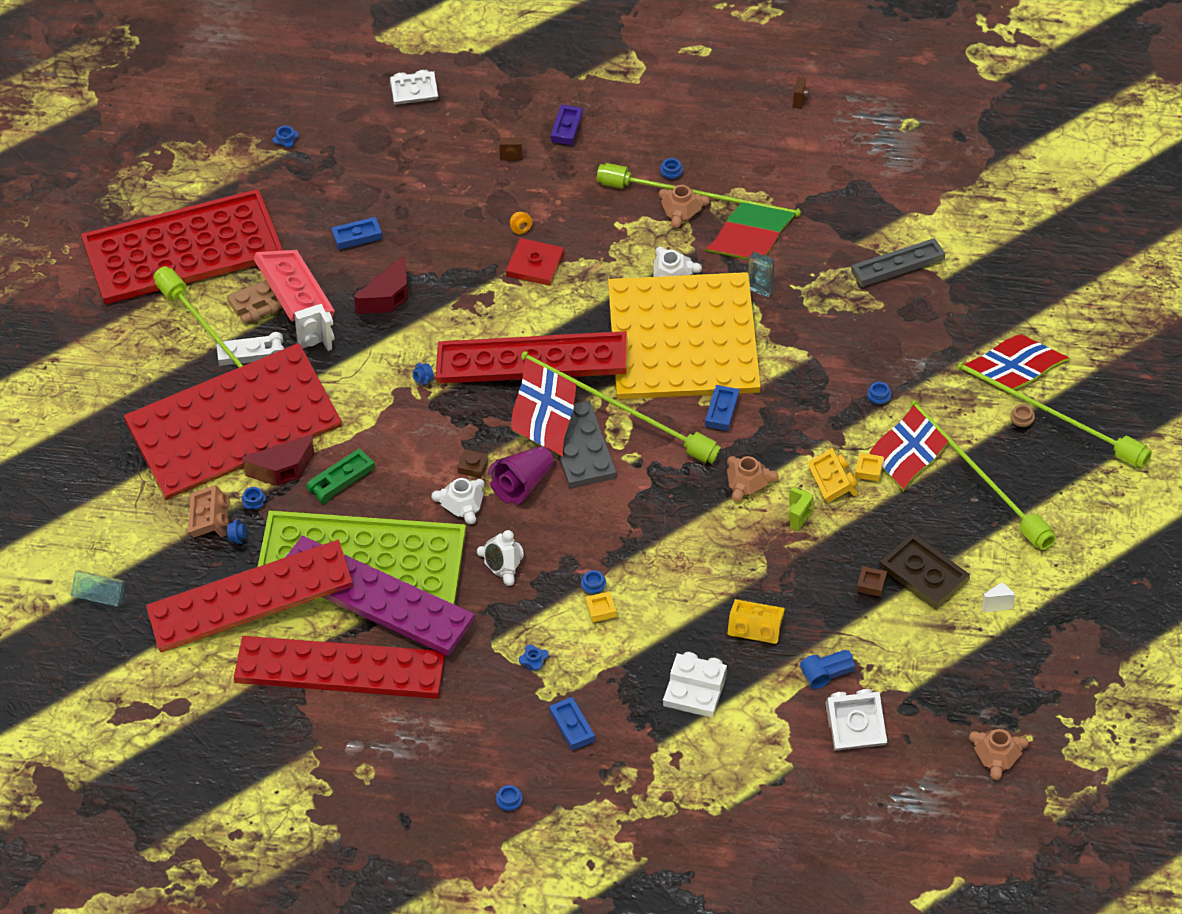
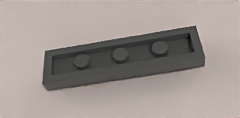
M933 238L852 265L851 272L860 286L864 287L945 260V252L937 240Z

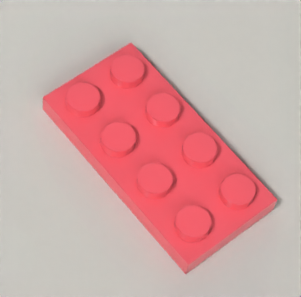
M297 250L256 252L254 257L255 263L291 321H295V312L322 304L325 312L329 311L331 317H333L335 310Z

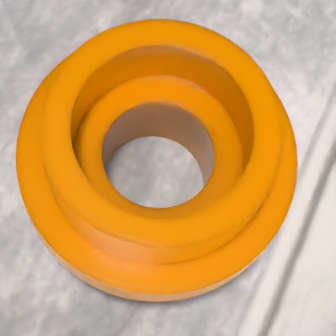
M516 212L510 218V228L516 234H524L532 226V218L525 212Z

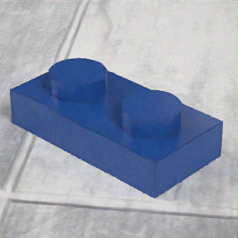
M376 217L331 228L338 250L382 239V232Z
M716 385L705 419V427L729 431L739 398V389Z
M573 697L549 706V713L571 751L595 742V735Z

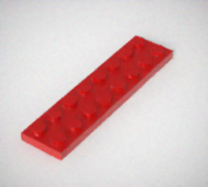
M627 331L438 341L436 383L522 379L525 362L521 358L523 352H528V355L570 377L627 374Z
M338 539L150 603L146 607L156 643L161 653L354 587Z
M242 636L234 673V683L439 699L445 654L437 650Z

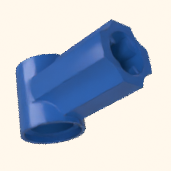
M846 649L821 658L819 655H810L803 659L799 665L812 689L822 688L832 678L855 671L853 656Z

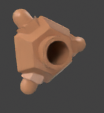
M678 185L673 190L661 189L659 191L666 215L672 219L671 225L674 228H679L682 221L689 220L702 209V206L709 204L707 196L695 194L686 185Z
M730 456L727 459L729 487L733 491L732 499L735 502L741 501L744 495L750 496L766 487L768 482H775L779 478L776 471H770L753 457L746 456L739 459Z
M1002 729L991 730L986 734L974 731L969 735V740L976 745L974 749L983 765L990 769V776L993 780H999L1002 777V771L1010 769L1022 754L1021 750L1029 744L1027 738L1013 737L1009 732Z

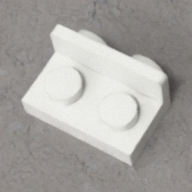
M420 70L415 74L398 73L394 77H390V88L394 105L438 99L434 71Z
M322 304L295 312L297 343H300L301 347L305 348L323 342L327 351L332 350L334 334L330 327L333 325L330 312H325Z

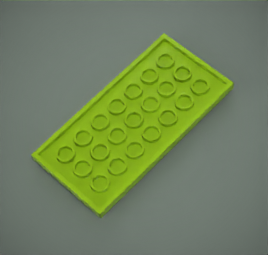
M269 511L258 567L285 558L302 535L320 544H326L339 539L344 555L455 605L466 535V525L283 511ZM324 598L316 599L320 601H328Z

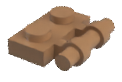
M266 280L227 295L228 303L237 317L240 316L243 324L257 322L261 317L268 314H277L280 309H283Z

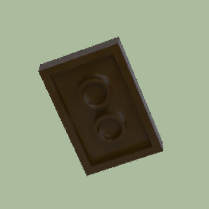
M914 533L909 535L885 556L879 564V568L887 571V574L935 609H938L970 579L968 572Z

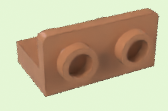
M216 485L190 494L188 533L193 538L215 531L221 538L227 536L230 500L227 494L223 493Z

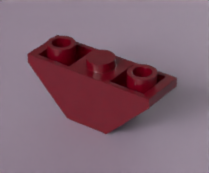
M401 257L395 263L390 264L388 269L379 276H376L372 282L356 293L354 296L356 313L393 312L408 299L405 258Z
M312 435L297 438L293 441L242 457L245 476L275 486L300 479L315 454Z

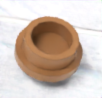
M1025 404L1017 405L1010 414L1012 423L1019 427L1030 426L1035 418L1032 408Z

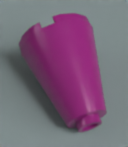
M539 446L496 460L490 465L488 475L491 474L493 480L490 482L491 488L502 501L506 503L514 502V505L520 504L527 499L553 466V454L547 448Z

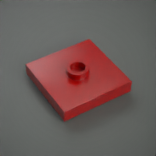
M520 238L506 269V276L550 286L564 255V247Z

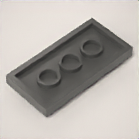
M590 400L574 404L572 416L564 437L563 457L557 455L569 489L616 479V470Z

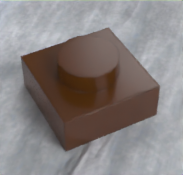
M797 77L793 93V108L802 109L803 101L808 100L809 87H806V78Z
M499 138L500 160H522V138Z
M465 449L457 467L458 473L481 478L488 462V454Z
M862 566L856 592L881 597L887 571Z

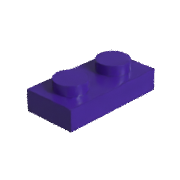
M567 105L560 106L551 133V142L573 145L583 115V108Z

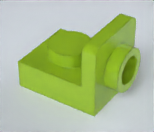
M792 487L789 491V505L791 507L788 516H790V528L799 531L813 512L814 496L805 490Z

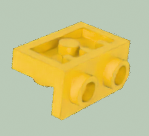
M831 448L807 462L824 499L828 503L848 491L854 497L858 495L855 488L858 482L852 472L848 473L846 468L849 467V464L843 454L838 455Z
M735 599L730 611L728 635L776 644L785 608Z

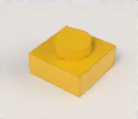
M860 453L855 470V478L879 481L884 457Z
M610 591L585 597V604L592 623L616 617V608Z

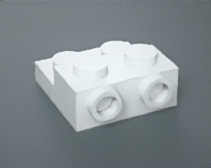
M685 652L683 655L677 654L670 673V681L663 699V706L713 718L726 679L727 665H724L717 658H710L708 661L698 659L697 655L691 652Z
M863 689L857 691L854 695H846V692H837L827 698L825 703L829 728L831 727L834 751L887 744L879 692Z

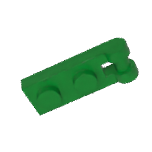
M359 448L312 478L307 483L306 489L311 494H316V498L321 504H326L331 500L332 496L374 470L375 462Z

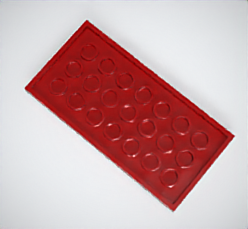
M259 189L81 234L82 242L104 305L159 291L153 277L158 269L165 266L173 269L186 284L256 266L257 264L254 261L256 252L283 251Z
M300 343L124 415V421L165 500L242 468V457L308 435H312L313 438L342 424L337 411Z

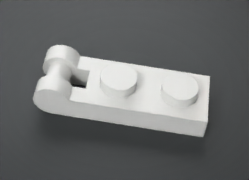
M279 332L271 333L266 337L223 341L241 363L254 362L284 349L282 346L283 335ZM217 343L219 366L235 364Z

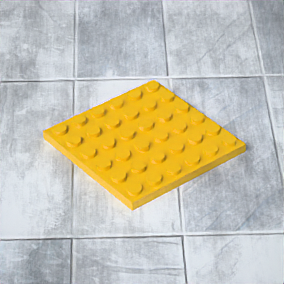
M748 272L608 279L612 332L627 331L628 336L627 374H615L617 399L713 395L716 385L739 389V394L760 393L761 387Z

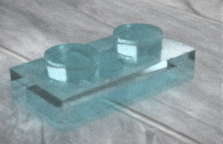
M754 251L749 257L748 275L750 290L769 297L773 292L775 260Z
M77 570L74 573L70 596L118 607L122 603L125 581Z

